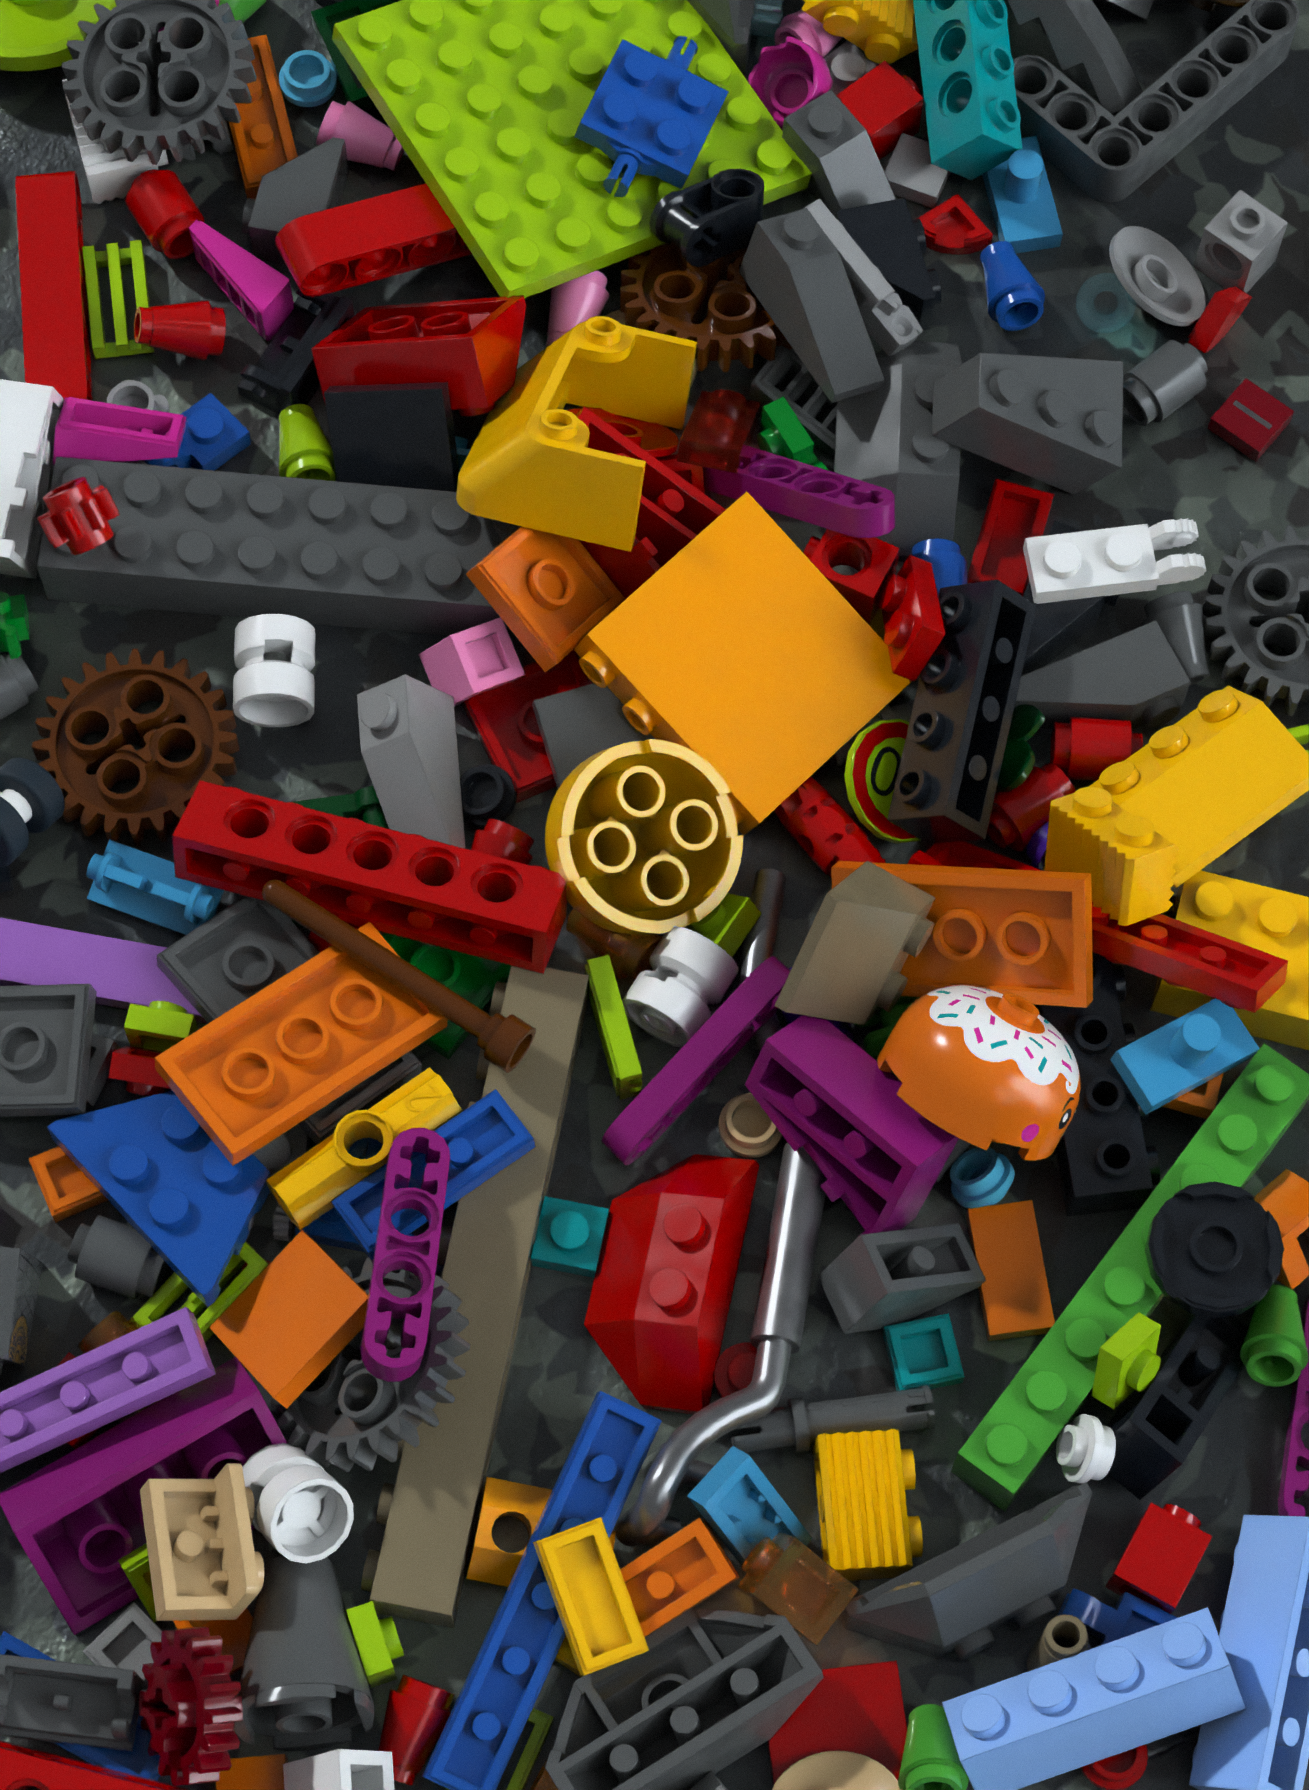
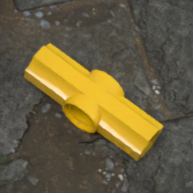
M429 1067L370 1109L356 1110L345 1115L338 1122L332 1135L266 1180L267 1186L290 1221L299 1230H302L333 1208L332 1200L384 1166L388 1161L393 1140L401 1132L411 1128H426L435 1131L463 1112L441 1076ZM362 1138H372L382 1144L381 1150L375 1156L368 1159H359L348 1153L350 1146Z

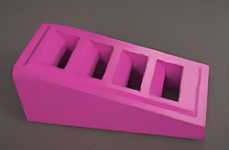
M195 220L189 227L197 262L257 333L266 341L271 340L294 309L290 279L204 222Z
M65 397L55 426L53 465H55L56 457L111 462L178 457L185 432L187 417L174 413Z

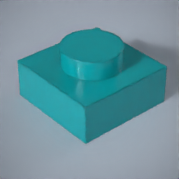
M544 1196L531 1254L532 1266L594 1278L609 1208Z

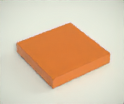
M522 526L517 528L466 573L467 577L544 672L557 665L566 657L587 633L626 599L579 540Z
M302 1229L209 1328L265 1390L287 1409L364 1328L368 1294Z

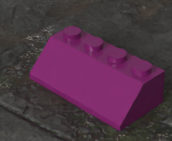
M236 1357L215 1368V1375L161 1399L0 1492V1505L15 1536L73 1635L78 1634L139 1598L118 1560L146 1543L140 1489L148 1479H214L227 1463H240L243 1467L251 1455L262 1448L278 1443H287L259 1389Z

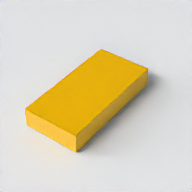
M601 1517L533 1542L580 1676L588 1675L649 1651Z

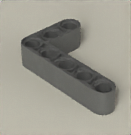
M1250 0L1115 116L1049 61L1040 56L1030 54L1019 56L1013 59V73L1017 106L1021 117V138L1037 136L1042 156L1090 197L1104 203L1120 202L1133 193L1284 62L1289 54L1300 12L1298 5L1294 0ZM1106 163L1115 164V165H1117V166H1110V165H1107Z

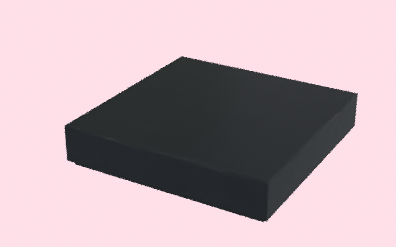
M448 382L330 386L324 392L337 482L457 492L458 474L460 471Z

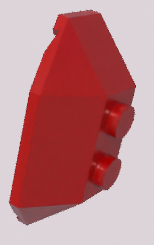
M693 1154L612 1199L584 1326L636 1400L645 1409L694 1415L710 1403L715 1365L720 1355L759 1170V1163L756 1160Z

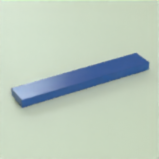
M602 1391L597 1392L424 1770L423 1778L448 1790L497 1789L566 1635L533 1542L599 1517L602 1518L610 1538L662 1420Z

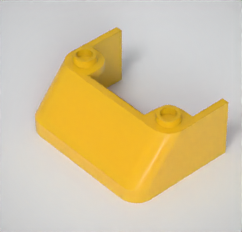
M605 316L591 317L587 321L577 324L520 366L516 371L514 386L495 402L494 409L489 412L458 474L456 492L458 505L466 512L479 517L631 552L636 534L646 461L587 448L590 435L589 428L575 414L564 410V407L568 403L587 408H601L612 414L651 423H659L663 426L682 430L685 424L697 342L622 325L615 319Z

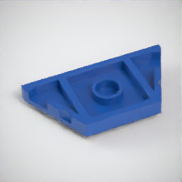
M173 1091L56 1120L47 1126L52 1140L152 1246L208 1308L212 1305L221 1291L218 1283L232 1255H239L249 1235L251 1218L261 1211L270 1193L266 1180L271 1177L270 1171L253 1154L232 1166Z

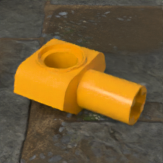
M486 1477L467 1565L466 1579L505 1587L509 1586L550 1497L551 1489ZM503 1516H514L525 1524L528 1531V1541L523 1550L517 1553H507L495 1545L492 1538V1526L496 1519ZM615 1530L612 1531L609 1538L613 1549L616 1534Z

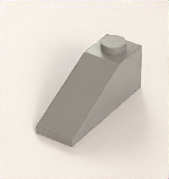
M406 674L357 694L361 754L389 829L407 834H418L430 840L465 848L453 696Z

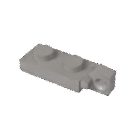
M821 199L806 206L805 208L810 211L839 252L868 334L876 340L888 356H892L907 348L923 331L910 308L902 305L899 295L894 293L895 290L883 277L881 271L869 260L847 233L842 223L834 217Z

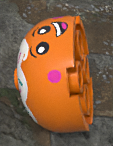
M953 985L930 991L916 999L901 1014L877 1058L879 1070L889 1073L893 1071L902 1082L897 1095L927 1120L959 1139L984 1150L989 1148L991 1142L1020 1147L1018 1154L1023 1160L1028 1161L1042 1160L1051 1156L1070 1124L1080 1098V1071L1069 1044L1059 1031L1039 1014V1010L1035 1005L1013 993L1001 994L990 989L969 985Z

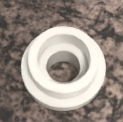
M1081 1414L1071 1424L1066 1425L1059 1434L1056 1444V1458L1068 1481L1084 1484L1090 1479L1097 1481L1103 1479L1108 1474L1115 1457L1116 1439L1114 1432L1110 1427L1102 1425L1101 1421L1095 1416Z

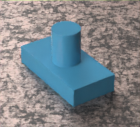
M1037 136L1021 138L1023 149L1015 151L1008 160L982 174L999 241L1011 243L1016 253L1060 247L1063 233Z
M1215 998L1117 1050L1110 1060L1146 1115L1251 1059L1260 1048L1235 1010Z
M735 1446L728 1450L687 1495L748 1575L767 1589L812 1540L811 1535L750 1455Z

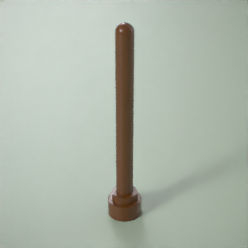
M273 879L263 886L262 896L268 904L478 1038L477 1046L485 1051L484 1059L506 1073L511 1072L528 1051L535 1037L536 1028L519 1017L511 1014L506 1018L500 1013H496L492 1017L284 882Z

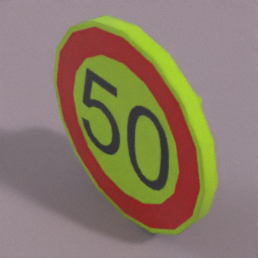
M903 719L878 721L860 732L848 751L844 773L848 800L859 821L876 837L894 844L921 840L887 820L909 722Z

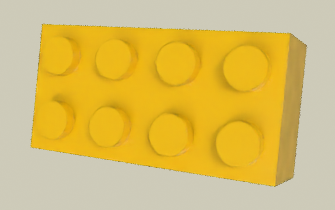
M1200 870L1180 885L1171 918L1287 960L1285 983L1255 1013L1245 1009H1233L1251 1036L1309 1050V897ZM1158 977L1150 1010L1179 1018L1215 998L1187 987L1168 984Z

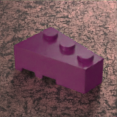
M802 1015L765 1041L745 1083V1086L794 1152L803 1146L827 1178V1181L820 1185L832 1203L841 1197L865 1229L862 1234L901 1230L912 1222L918 1215L959 1139L930 1122L905 1103L897 1095L902 1082L892 1073L879 1070L877 1061L827 1019Z

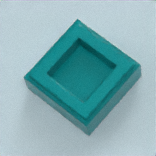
M949 1313L885 1326L883 1328L882 1334L896 1391L920 1388L923 1385H928L930 1389H936L963 1383L965 1376Z

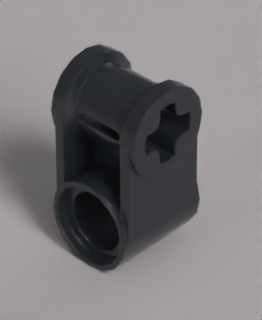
M727 169L720 171L712 178L688 188L671 192L664 196L655 206L650 218V230L661 242H672L680 248L682 257L690 265L695 267L707 266L720 257L739 249L748 248L756 223L763 220L764 181L758 174L750 170Z

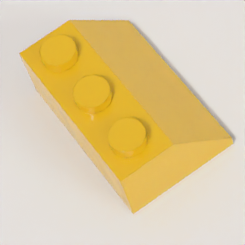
M1227 685L1221 690L1206 695L1199 702L1196 709L1174 725L1158 730L1151 736L1148 744L1126 760L1107 767L1100 774L1099 779L1089 787H1098L1108 791L1112 795L1114 803L1133 816H1140L1150 820L1154 824V831L1179 848L1174 855L1178 861L1173 866L1177 871L1172 876V879L1175 881L1173 886L1177 888L1309 790V754L1263 701Z

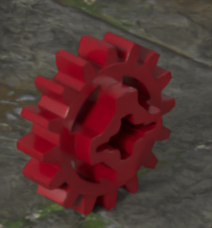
M209 1627L183 1628L161 1632V1642H152L150 1645L151 1657L154 1663L143 1664L142 1672L148 1681L147 1690H140L138 1703L139 1715L144 1717L141 1721V1728L143 1730H150L152 1736L147 1751L149 1756L160 1755L158 1773L161 1776L171 1775V1782L174 1786L219 1781V1772L229 1771L232 1767L228 1750L239 1749L240 1741L233 1729L234 1722L243 1720L242 1697L237 1695L241 1690V1685L238 1681H231L229 1673L234 1659L232 1655L221 1656L223 1639L220 1635L210 1636Z

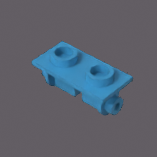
M110 839L103 856L99 854L92 856L86 872V877L94 880L87 896L88 900L185 935L215 916L224 890L176 878L174 862Z

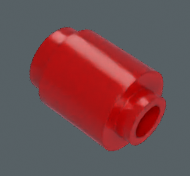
M152 169L141 173L134 179L127 193L125 202L128 209L156 251L163 252L170 259H179L194 252L189 227L195 220L204 222L202 213L175 172Z
M1070 717L1068 723H1053L1050 763L1059 767L1069 779L1097 781L1100 774L1107 767L1126 760L1143 747V736L1141 733H1132L1130 720Z
M1047 763L1041 768L1033 766L1029 777L1022 785L1010 792L995 793L987 829L988 836L1000 848L1004 849L1009 846L1017 852H1022L1027 848L1033 834L1049 821L1051 801L1074 793L1076 790L1066 774L1052 763Z

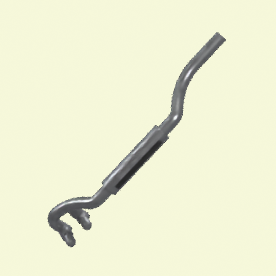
M760 869L755 875L751 901L762 914L743 941L739 962L738 987L762 962L772 957L774 953L787 881L786 875L775 869ZM776 1013L752 1037L759 1053L765 1041L782 1029ZM786 1143L783 1149L750 1339L751 1344L757 1348L751 1384L747 1388L720 1398L696 1412L678 1427L665 1443L644 1460L642 1473L645 1479L636 1502L618 1518L614 1526L616 1538L626 1546L634 1547L642 1544L655 1547L686 1527L687 1524L681 1523L680 1519L667 1516L678 1487L682 1488L684 1485L695 1488L715 1466L695 1459L704 1449L721 1436L741 1425L765 1417L780 1400L786 1384L790 1354L799 1352L826 1195L820 1185L827 1181V1178L803 1146L794 1152L789 1143Z

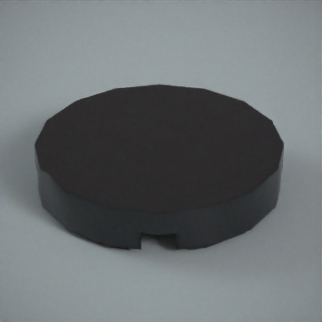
M1215 1181L1185 1187L1162 1205L1149 1226L1145 1253L1150 1276L1167 1299L1188 1313L1213 1319L1240 1315L1262 1301L1280 1274L1284 1247L1279 1225L1269 1210L1266 1212L1259 1203L1254 1201L1255 1197L1241 1187Z

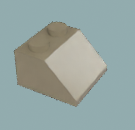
M866 861L825 895L775 1003V1007L787 1013L865 1025L881 1009L890 1012L898 1002L908 981L907 977L900 974L908 955L917 957L933 930L934 922L926 919L935 897L875 864Z

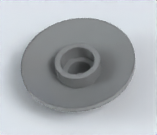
M1140 226L1124 227L1113 236L1109 246L1111 264L1127 298L1132 304L1147 311L1155 318L1174 326H1189L1201 317L1206 307L1202 283L1187 258L1171 242L1158 233Z

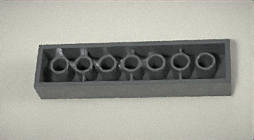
M56 457L50 491L69 481L85 477L91 489L102 484L104 488L107 487L120 515L108 520L114 532L112 538L98 547L78 555H72L66 543L54 548L43 531L37 568L48 600L244 618L261 614H285L296 616L311 624L445 636L500 618L467 577L466 573L520 526L479 517L466 512L458 505L456 492ZM505 624L511 641L520 642L518 638L514 635V633Z

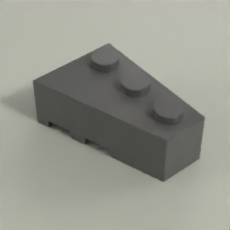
M979 353L934 381L933 437L1073 495L1122 468L1123 361Z

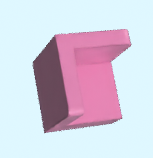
M501 617L449 635L418 654L431 686L453 696L454 707L472 696L513 682L525 675Z

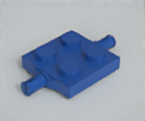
M679 36L674 40L666 59L660 58L622 39L579 123L574 137L602 150L615 162L603 183L605 190L611 194L618 178H622L614 195L615 197H624L628 193L629 186L636 173L655 176L682 189L729 91L687 70L698 51V47L694 40L691 39L684 54L681 55L680 53L687 39L686 36Z

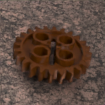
M672 242L642 252L641 255L628 258V270H622L620 287V312L625 313V325L696 341L695 359L698 371H703L709 361H718L722 371L728 372L731 360L739 359L745 367L750 369L753 368V355L759 354L763 358L773 361L775 360L776 346L782 345L789 350L792 349L789 342L739 273L747 248L734 251L702 267L690 265L682 257L681 249Z
M132 649L128 664L119 665L116 657L109 652L106 653V670L98 672L92 665L85 662L82 664L86 680L81 684L67 677L61 679L67 695L66 699L47 696L45 701L49 713L54 718H36L35 724L39 735L45 739L32 742V749L36 759L42 761L39 765L52 775L61 788L65 801L62 817L66 823L81 816L80 824L84 835L89 837L101 825H104L107 840L109 841L110 839L115 842L118 840L122 830L130 831L135 846H141L145 830L153 829L159 840L166 842L168 835L167 824L175 822L178 825L200 780L226 787L225 781L220 776L236 775L235 759L229 755L240 751L237 734L231 732L237 727L233 710H224L227 702L222 689L210 691L211 682L206 671L190 679L191 671L188 660L185 658L178 661L172 669H168L164 651L158 650L150 664H143L138 649ZM147 701L162 703L154 712L148 714L135 712V709L141 703ZM184 719L185 723H175V721ZM99 731L107 734L99 743L93 745L80 743L81 739L88 733ZM137 743L142 749L136 751L131 745ZM177 749L194 751L187 760L182 762L165 760L167 755ZM88 770L97 771L94 775L87 774ZM130 779L139 782L137 787L130 792L124 794L111 792L112 787L119 781Z

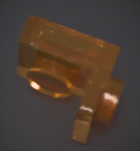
M781 1532L773 1540L765 1537L751 1550L742 1565V1570L746 1575L738 1585V1588L748 1596L757 1599L775 1615L786 1616L794 1630L816 1646L859 1590L797 1538Z

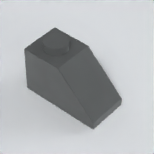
M829 90L784 118L782 138L812 173L807 190L816 200L821 199L834 217L838 210L895 200L867 130L832 90Z
M333 137L262 176L256 199H247L242 217V232L250 234L252 252L255 257L260 260L285 264L275 245V238L278 232L293 219L340 206L349 174L345 139Z
M959 1223L859 1235L818 1275L844 1334L883 1329L885 1326L904 1323L980 1287L986 1281Z

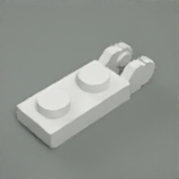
M1180 518L1179 520H1162L1149 528L1148 524L1025 538L1023 551L1033 601L1036 604L1152 591L1156 590L1158 585L1193 581L1204 575V572H1207L1204 556L1196 553L1174 554L1156 562L1154 551L1172 549L1173 547H1185L1188 544H1192L1193 541H1197L1196 538H1199L1197 524L1193 519Z

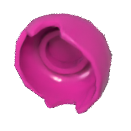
M789 36L786 37L785 43L763 47L758 63L753 67L748 77L749 84L782 131L785 117L831 90L833 82L825 59L807 43Z

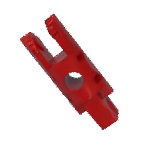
M811 776L774 810L785 829L819 868L831 878V867L838 861L886 863V859L880 856L881 854L868 840L869 837L847 814L834 797Z

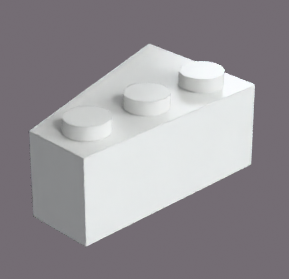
M0 379V574L36 579L37 562L43 529L37 518L47 512V506L43 497L51 489L54 470L55 426L65 400L53 386Z

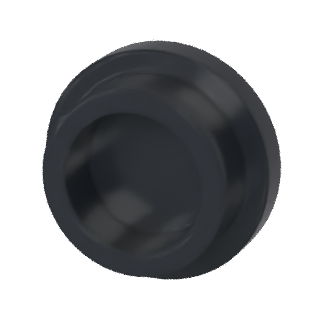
M485 764L467 770L460 777L463 818L474 826L485 828L490 818L504 821L510 816L516 805L517 788L513 778L505 770L495 765Z

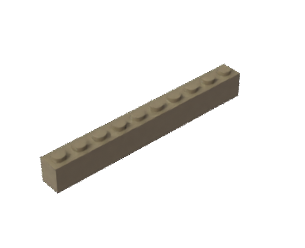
M511 966L508 982L497 981L495 984L490 1015L493 1017L496 1013H500L507 1018L509 1015L514 1014L536 1028V1034L522 1060L509 1073L484 1059L485 1051L481 1049L476 1079L485 1080L482 1098L495 1089L499 1092L532 1135L536 1147L456 1201L455 1203H458L453 1227L446 1225L441 1227L437 1265L444 1266L441 1278L449 1284L448 1290L462 1301L456 1311L469 1320V1325L457 1335L470 1344V1350L454 1357L453 1362L466 1371L464 1377L448 1380L445 1387L455 1397L454 1402L446 1404L437 1402L433 1411L438 1417L439 1425L432 1427L422 1422L417 1427L419 1445L416 1448L403 1439L398 1442L397 1458L401 1459L396 1483L383 1484L376 1516V1523L386 1525L380 1551L369 1549L361 1582V1590L371 1592L369 1600L373 1601L376 1613L449 1628L455 1627L482 1490L488 1473L531 1272V1254L544 1196H547L589 1001V975L547 967L544 974ZM470 1101L468 1108L476 1102Z

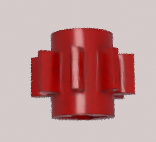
M80 477L53 489L43 497L49 512L39 516L37 519L54 548L66 543L71 554L78 555L98 547L114 536L108 520L119 516L120 512L107 487L104 488L103 484L91 489L86 478Z

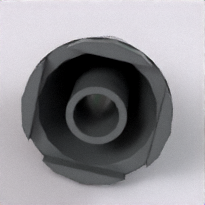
M278 1553L276 1558L271 1559L264 1566V1582L256 1602L239 1681L241 1690L237 1694L242 1697L243 1720L234 1722V1732L244 1742L254 1745V1733L272 1736L274 1750H317L352 1741L351 1728L360 1723L363 1724L365 1732L373 1727L374 1702L334 1566L327 1557L305 1564L290 1561Z

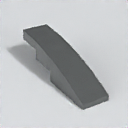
M1008 0L1018 25L1037 17L1040 18L1062 71L1083 62L1099 101L1108 112L1112 114L1124 109L1143 92L1116 36L1092 0Z

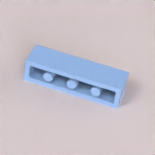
M1244 1515L1239 1540L1234 1550V1565L1225 1609L1220 1619L1219 1637L1246 1709L1201 1724L1198 1742L1193 1752V1766L1189 1785L1198 1790H1303L1309 1759V1517Z
M1208 1607L942 1702L960 1762L974 1790H1018L1246 1709Z

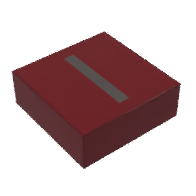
M1245 378L1210 418L1207 429L1256 462L1291 422L1294 411Z

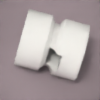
M261 614L248 617L238 623L235 628L234 662L239 670L234 675L233 710L234 715L239 719L256 726L289 727L306 722L314 715L315 680L314 675L310 671L315 666L316 634L315 628L308 621L285 614Z
M674 926L670 932H666L650 956L649 963L653 971L645 970L640 972L622 1002L626 1015L636 1025L657 1039L672 1046L682 1048L711 1017V1012L707 1005L721 1002L738 975L739 968L734 959L710 939L687 928Z
M278 1443L266 1446L254 1453L243 1465L245 1487L251 1488L255 1500V1513L252 1525L262 1533L263 1537L281 1555L290 1561L306 1564L322 1560L337 1551L348 1537L354 1521L353 1502L347 1490L327 1473L318 1462L305 1455V1451L300 1447H294L287 1443Z

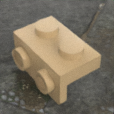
M227 1463L214 1479H148L140 1489L156 1620H236L259 1594L264 1582V1562L260 1552L254 1551L251 1530L255 1513V1500L251 1488L245 1487L242 1465L240 1463Z

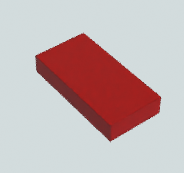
M995 479L968 571V584L999 580L1018 594L1024 595L1029 583L1023 551L1025 538L1043 536L1054 497L1053 493Z

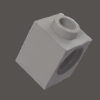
M1239 190L1204 228L1194 267L1225 289L1236 286L1247 293L1276 261L1288 222L1242 190Z

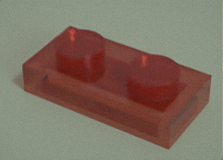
M732 390L702 391L680 438L677 461L737 474L757 426L761 403L746 400L742 394Z

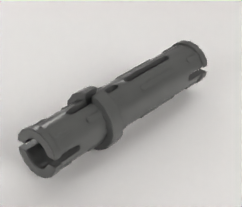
M923 1385L920 1388L824 1400L804 1404L802 1397L788 1399L787 1406L773 1408L765 1417L734 1429L756 1427L758 1433L730 1437L731 1444L743 1452L792 1445L794 1451L799 1452L809 1450L810 1443H814L817 1435L823 1433L834 1434L837 1432L848 1433L865 1430L872 1432L896 1429L901 1432L923 1428L934 1429L935 1409L912 1413L906 1412V1407L934 1403L931 1389L928 1385Z

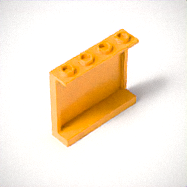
M747 491L587 633L574 649L581 657L579 664L585 675L598 687H608L624 704L622 707L624 716L637 731L644 735L651 734L656 740L669 741L684 746L699 754L719 772L731 790V793H727L735 813L738 830L743 836L760 824L912 682V680L892 673L888 645L885 644L879 635Z

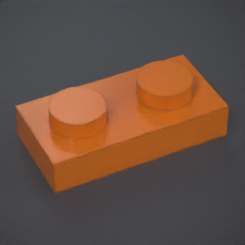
M701 1517L620 1569L644 1637L692 1607H695L740 1577L706 1521Z

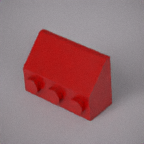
M524 295L509 298L492 297L365 307L311 348L324 402V392L330 386L448 382L451 410H458L461 416H476L491 411L495 407V402L515 384L526 312Z

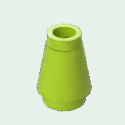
M294 404L283 409L278 418L280 424L279 476L335 481L336 472L333 451L315 417L313 409L305 404Z

